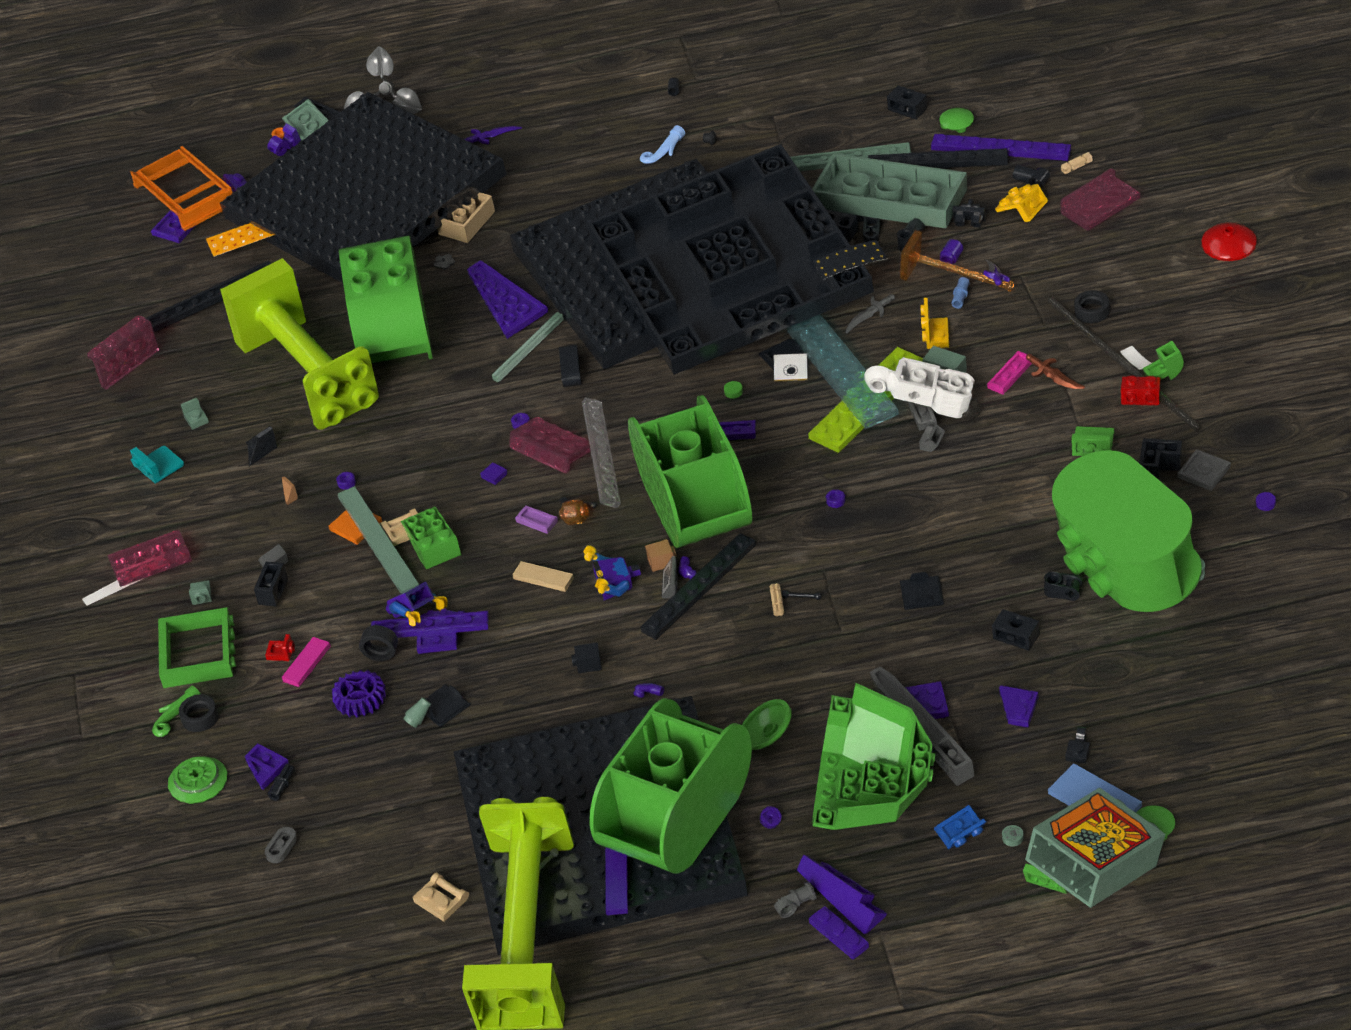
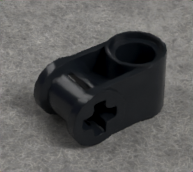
M1048 572L1044 576V594L1049 598L1075 601L1080 597L1079 588L1083 584V579L1075 574Z

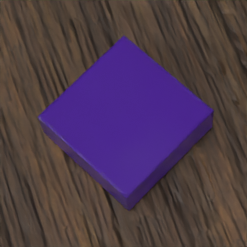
M492 462L480 473L481 478L496 485L507 475V469Z

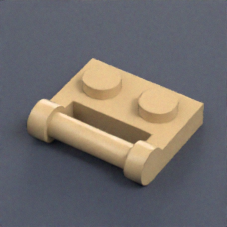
M415 508L409 510V513L380 523L393 546L410 540L401 521L418 514Z
M436 872L432 875L430 881L413 896L414 903L445 922L467 901L469 892L464 889L460 890ZM440 886L456 897L452 900L436 888Z

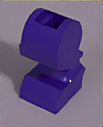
M287 123L282 130L284 138L273 136L268 142V150L278 156L284 155L287 149L290 150L301 141L296 128Z

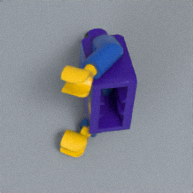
M589 545L583 551L586 561L593 559L592 564L597 580L595 587L598 588V592L602 594L604 600L614 596H622L632 588L631 578L641 575L638 564L627 567L622 557H605L596 553V549Z
M425 581L387 600L386 611L395 618L400 616L408 617L409 625L416 626V622L421 623L420 613L414 610L428 602H436V609L438 610L444 607L447 608V598L445 596L436 597V594L431 592Z

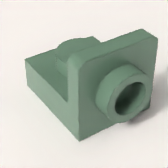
M197 398L181 404L184 418L192 430L209 423Z
M209 580L190 584L189 595L193 605L212 602Z

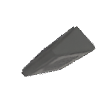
M675 556L671 557L663 570L662 598H671L677 593L678 566Z

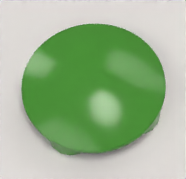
M952 108L946 110L940 116V126L942 129L956 130L958 133L965 132L966 128L974 121L972 112L964 108Z
M1146 806L1136 812L1165 833L1164 841L1175 827L1173 814L1164 807Z

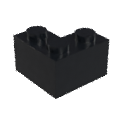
M1143 438L1139 459L1140 465L1158 480L1160 470H1180L1182 441Z

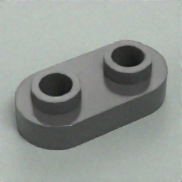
M283 827L279 829L265 848V855L270 863L282 862L295 845L297 836L293 828Z

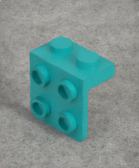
M161 446L147 456L137 447L130 450L132 464L155 484L184 466L183 460L166 446Z

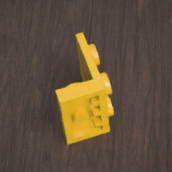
M1027 184L1021 188L1014 187L1009 190L1008 195L999 201V205L995 210L996 212L1017 208L1024 222H1029L1048 200L1038 184Z
M924 298V305H921V316H925L921 317V327L925 329V331H922L923 342H926L927 349H931L933 346L949 348L948 317L929 319L928 298Z

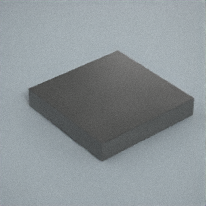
M1196 449L1178 471L1177 478L1212 491L1230 469L1231 462Z

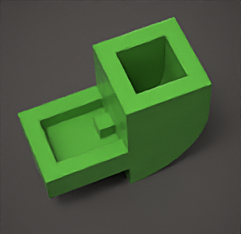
M1170 341L1156 349L1159 359L1143 368L1146 376L1160 377V380L1168 376L1172 380L1180 373L1184 361L1179 349L1173 341Z

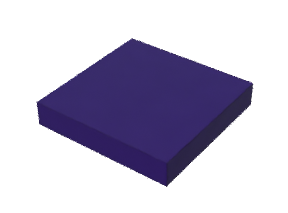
M170 210L151 230L153 236L180 244L195 226L184 231L181 228L178 216Z

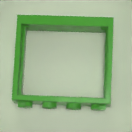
M227 607L158 619L159 676L163 688L233 677V667L236 666L235 658L232 657V654H235V645L232 640H235V634L231 626H234L233 615H229ZM222 625L223 660L171 669L170 633Z

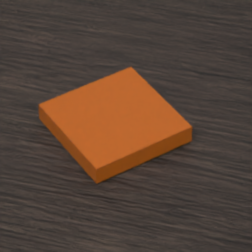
M347 510L329 525L330 531L356 545L364 539ZM372 513L378 521V523L380 524L382 522V518Z

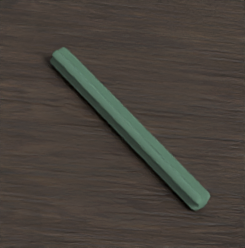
M556 312L492 374V379L500 382L564 320L563 314Z

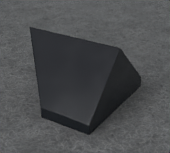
M271 426L246 442L248 445L249 467L277 448Z

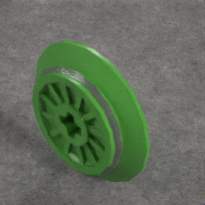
M206 756L192 757L173 769L168 778V789L171 795L180 802L189 804L201 803L215 797L222 791L227 782V770L223 763L215 758Z

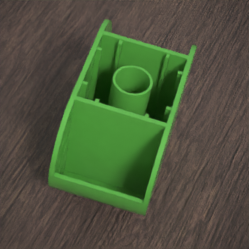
M410 235L339 249L345 299L355 348L365 347L369 352L371 363L426 352L428 353L429 360L433 359L423 295Z
M704 395L697 397V406L642 424H639L635 417L628 419L630 441L640 476L672 544L676 548L752 523L750 498L740 464Z
M1104 450L1086 454L1068 464L1060 472L1053 485L1052 500L1060 528L1057 535L1066 551L1063 559L1072 573L1079 575L1084 572L1089 577V584L1099 597L1103 598L1108 594L1119 605L1127 609L1139 612H1154L1178 604L1195 589L1202 574V564L1198 553L1193 549L1190 534L1192 514L1188 505L1131 456L1119 451Z
M664 698L656 702L599 779L590 809V830L594 841L601 846L671 873L677 874L685 871L693 864L732 809L744 787L752 752L751 738L746 727L733 723L723 730L682 715L679 705L674 700Z

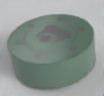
M1010 825L1003 829L1002 840L1006 845L1018 846L1023 842V830L1019 826Z

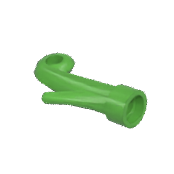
M190 686L180 698L169 705L159 708V712L163 714L154 723L152 728L153 734L156 737L166 736L171 729L167 723L179 714L181 703L188 697L201 693L194 686Z

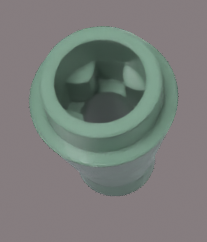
M421 697L416 704L405 712L406 715L403 719L416 728L422 724L431 703Z

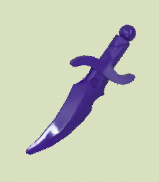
M498 127L483 133L477 129H472L471 133L475 135L464 140L471 143L479 141L482 144H489V140L485 138L522 129V127Z

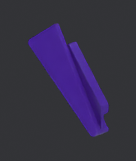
M803 855L797 871L863 934H867L886 917V912L871 904L875 895L831 865L822 861L819 864L807 855Z

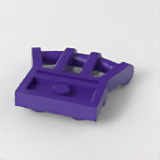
M443 608L441 611L428 610L427 613L421 614L420 617L466 612L461 610L455 612ZM457 632L417 636L418 654L457 650Z

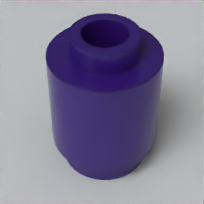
M954 239L947 242L940 253V261L944 265L951 266L956 263L964 250L961 242Z

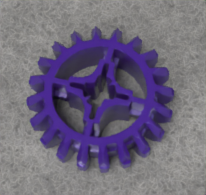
M360 669L356 673L352 671V674L345 673L344 678L339 677V681L334 683V688L332 689V700L337 710L343 715L347 714L349 717L355 715L358 718L362 714L366 716V713L373 714L374 709L379 710V706L383 704L386 698V688L380 676H377L375 672L371 673L369 670L363 672Z

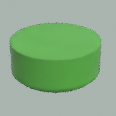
M737 381L726 383L724 386L725 396L732 399L740 397L743 393L742 384Z

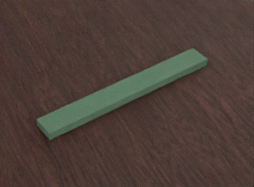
M909 142L792 156L790 158L799 171L825 168L833 153L868 158V155L911 153Z
M355 486L338 493L339 500L399 592L402 593L419 585Z

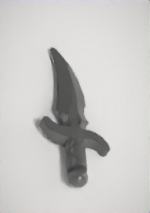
M890 294L879 302L875 301V297L872 296V306L857 314L848 324L845 333L847 334L856 325L872 317L876 311L880 312V317H883V307L893 301L895 295Z

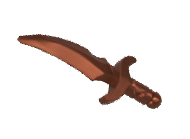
M1032 354L1026 355V360L1039 368L1038 371L1031 373L1033 377H1038L1044 373L1046 377H1050L1055 383L1073 389L1085 388V386L1069 379L1058 368L1050 367V364L1057 362L1055 358H1049L1042 362Z

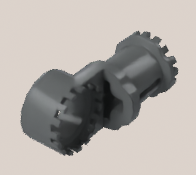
M806 882L804 886L796 890H789V895L781 897V900L778 899V902L776 901L774 906L780 917H790L800 907L801 903L810 899H816L815 892H812L814 889H812L813 887L809 882Z

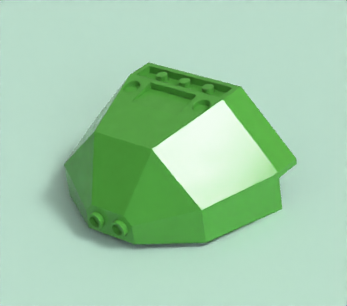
M857 683L855 684L852 699L832 695L812 817V825L814 827L837 830L896 822L927 786V782L932 781L933 769H930V765H934L935 753H931L932 743L912 708Z

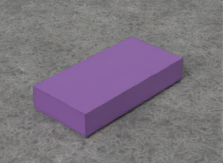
M525 506L515 517L517 523L547 534L558 522L556 516L529 506Z

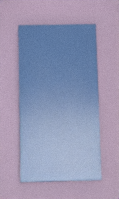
M1074 763L1048 789L1049 795L1068 806L1100 787L1115 799L1121 800L1135 813L1142 807V801Z

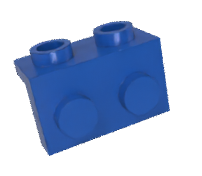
M968 805L938 824L934 830L948 849L954 846L959 848L967 842V837L979 835L984 830L982 827L986 821L985 819L980 820Z

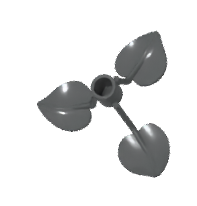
M378 46L370 54L366 62L368 72L373 76L380 75L383 80L379 85V91L374 93V95H388L391 93L393 98H395L392 104L412 114L421 111L423 108L414 90L407 87L401 88L395 95L394 83L387 81V78L383 76L392 74L394 69L393 60L384 48ZM356 91L350 94L345 102L344 109L359 99L364 93Z

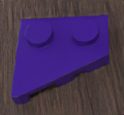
M1000 685L999 693L1003 701L1008 724L1029 727L1039 698L1038 692Z
M258 743L244 756L262 790L281 773L286 764H289L288 759Z

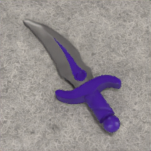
M986 260L989 265V271L984 270L983 274L993 279L997 286H1000L1002 281H1010V277L1000 273V269L994 263Z

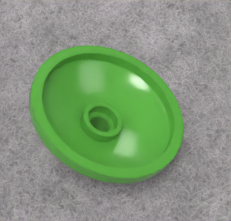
M775 699L763 703L754 709L742 725L746 727L750 734L752 750L763 749L773 744L788 728L791 720V708L784 700Z

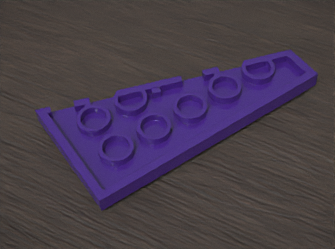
M480 260L467 269L468 275L507 339L548 313L547 306Z

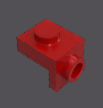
M290 634L285 635L284 641H269L265 654L266 660H290L291 654L295 651V643L292 641Z

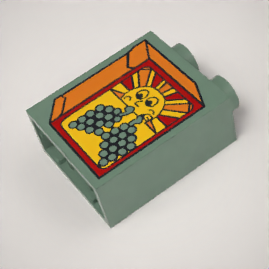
M1099 787L1035 826L1025 860L1092 908L1156 867L1165 833L1159 830L1155 824L1146 821L1129 809L1121 800L1115 799Z

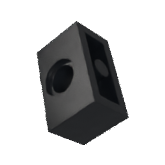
M897 85L887 96L888 110L917 120L927 109V95Z
M265 562L254 587L258 605L277 607L288 581L284 563Z
M1002 609L992 624L993 639L1030 651L1040 635L1039 621Z

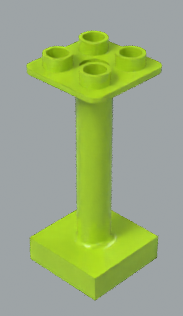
M283 258L220 289L235 343L244 353L276 338L308 372L303 378V385L313 423L317 429L322 430L336 425L342 419L361 409L369 408L376 402L379 393L368 350L360 346L333 360L301 326L306 323V318L293 269Z
M550 797L536 798L533 803H515L510 799L498 798L493 800L491 804L482 805L479 808V815L491 850L495 852H509L501 963L492 965H464L462 990L477 1030L564 1028L565 1003L552 963L533 964L541 851H551L552 849L566 851L574 847V839L566 811L562 804Z

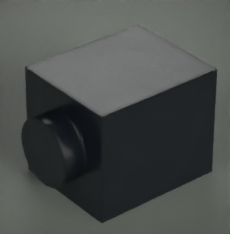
M598 642L574 646L575 654H571L573 666H577L578 674L602 670Z

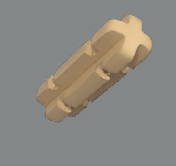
M1087 152L1082 157L1078 156L1068 161V163L1062 164L1061 171L1067 174L1071 170L1074 171L1084 166L1085 163L1092 162V155Z
M778 583L771 584L769 587L773 613L775 616H782L784 608L780 585Z

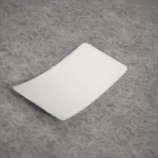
M1133 346L1120 351L1138 369H1143L1151 364Z

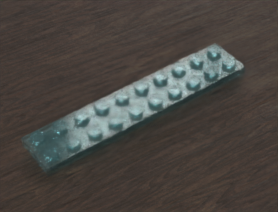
M821 315L787 328L790 336L800 345L802 351L807 354L810 361L865 429L899 415L898 408L885 392L875 393L870 390L864 380L866 369Z

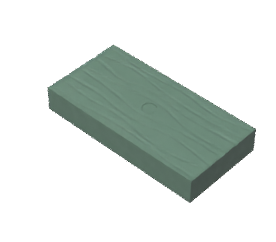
M833 153L812 190L825 209L905 223H909L916 218L920 219L925 226L947 228L953 216V206H959L967 191V172Z

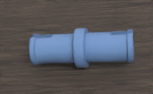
M961 277L958 280L957 287L953 291L954 297L951 304L957 309L963 306L964 299L968 295L967 289L970 282L965 277Z

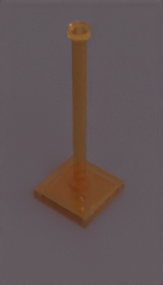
M914 231L901 253L900 279L907 281L916 264L921 262L996 285L993 279L984 274L920 255L922 232ZM1002 281L999 287L1011 292L1014 282Z

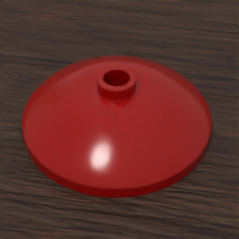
M1234 222L1214 225L1202 236L1204 252L1210 257L1221 261H1236L1249 256L1255 250L1257 242L1256 236L1251 229Z

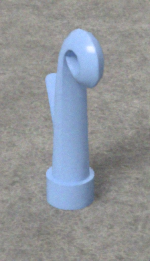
M678 125L674 126L670 131V135L654 154L651 152L642 153L640 161L644 164H652L663 157L668 151L669 156H672L677 142L685 136L684 129Z

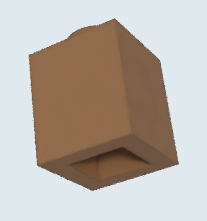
M667 539L645 546L647 560L653 572L664 569L672 556L677 557L674 546H670Z

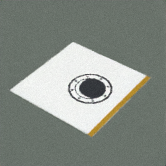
M807 354L774 355V381L807 380Z

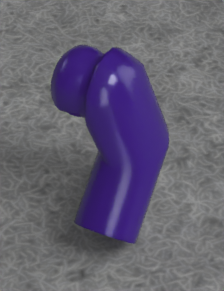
M683 556L678 566V574L685 579L691 580L696 575V571L692 570V567L689 566L690 559Z
M653 683L637 684L634 687L635 691L633 694L640 698L644 697L645 692L662 696L664 687Z

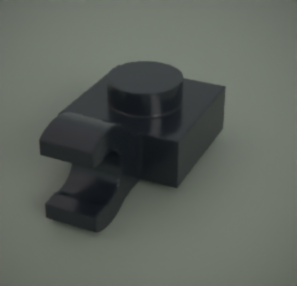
M1078 726L1076 740H1069L1065 755L1066 761L1086 764L1090 750V742H1085L1087 734H1085L1086 727Z

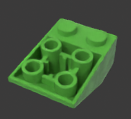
M436 507L401 521L420 561L426 569L461 555L457 537Z

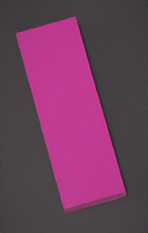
M1017 351L987 383L988 389L1004 394L1032 364L1026 360L1027 354Z
M312 637L282 676L283 682L300 687L331 647L330 643Z

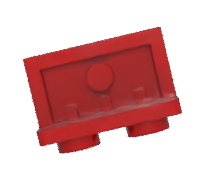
M1122 377V405H1159L1160 377Z

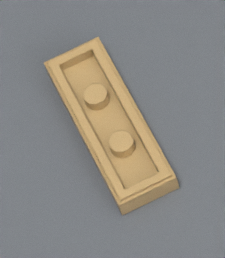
M522 561L513 573V579L564 592L567 591L574 579L571 573Z

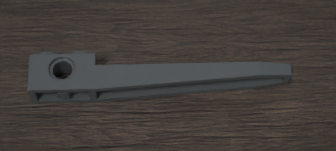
M881 667L872 670L870 677L881 695L912 708L932 743L931 753H935V762L956 786L974 777L973 763L970 757L896 677Z

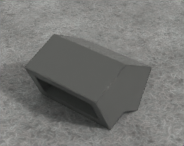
M937 424L933 427L927 426L919 441L920 450L932 452L938 447L945 430Z
M279 544L258 560L262 568L266 561L284 564L289 562L286 552Z

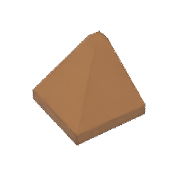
M282 477L285 501L288 505L297 500L298 496L295 485L286 477Z

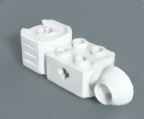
M904 357L899 360L896 371L889 370L884 366H872L864 373V380L871 391L875 393L890 391L896 399L929 406L938 414L953 418L966 416L975 381L968 373L952 369L944 370L940 369L938 365Z

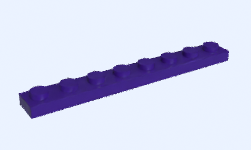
M934 134L931 143V150L936 151L1007 148L1008 156L1062 161H1068L1071 153L1070 144Z

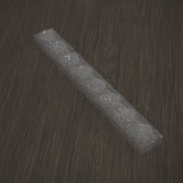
M585 397L582 401L600 504L618 508L621 502L602 402Z

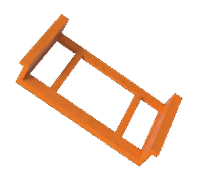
M181 146V149L139 169L137 172L130 171L134 187L144 186L178 216L181 228L186 231L222 212L220 202L233 192L227 183ZM189 162L210 179L209 182L174 200L152 182ZM215 184L221 188L220 191L185 209L179 205V203Z

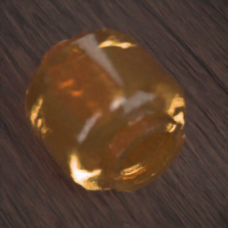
M580 499L569 500L562 504L559 516L567 525L581 524L589 516V509L587 504Z

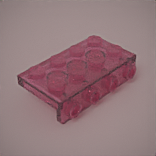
M1110 168L1062 198L1060 202L1061 214L1089 231L1138 200L1140 192L1116 178L1115 170Z
M136 316L87 353L88 358L94 362L102 388L107 390L159 351L151 322L142 316Z
M538 417L510 432L511 449L563 473L569 472L571 462L592 451L594 448L593 442Z
M179 530L107 555L120 587L192 561L188 547H186Z

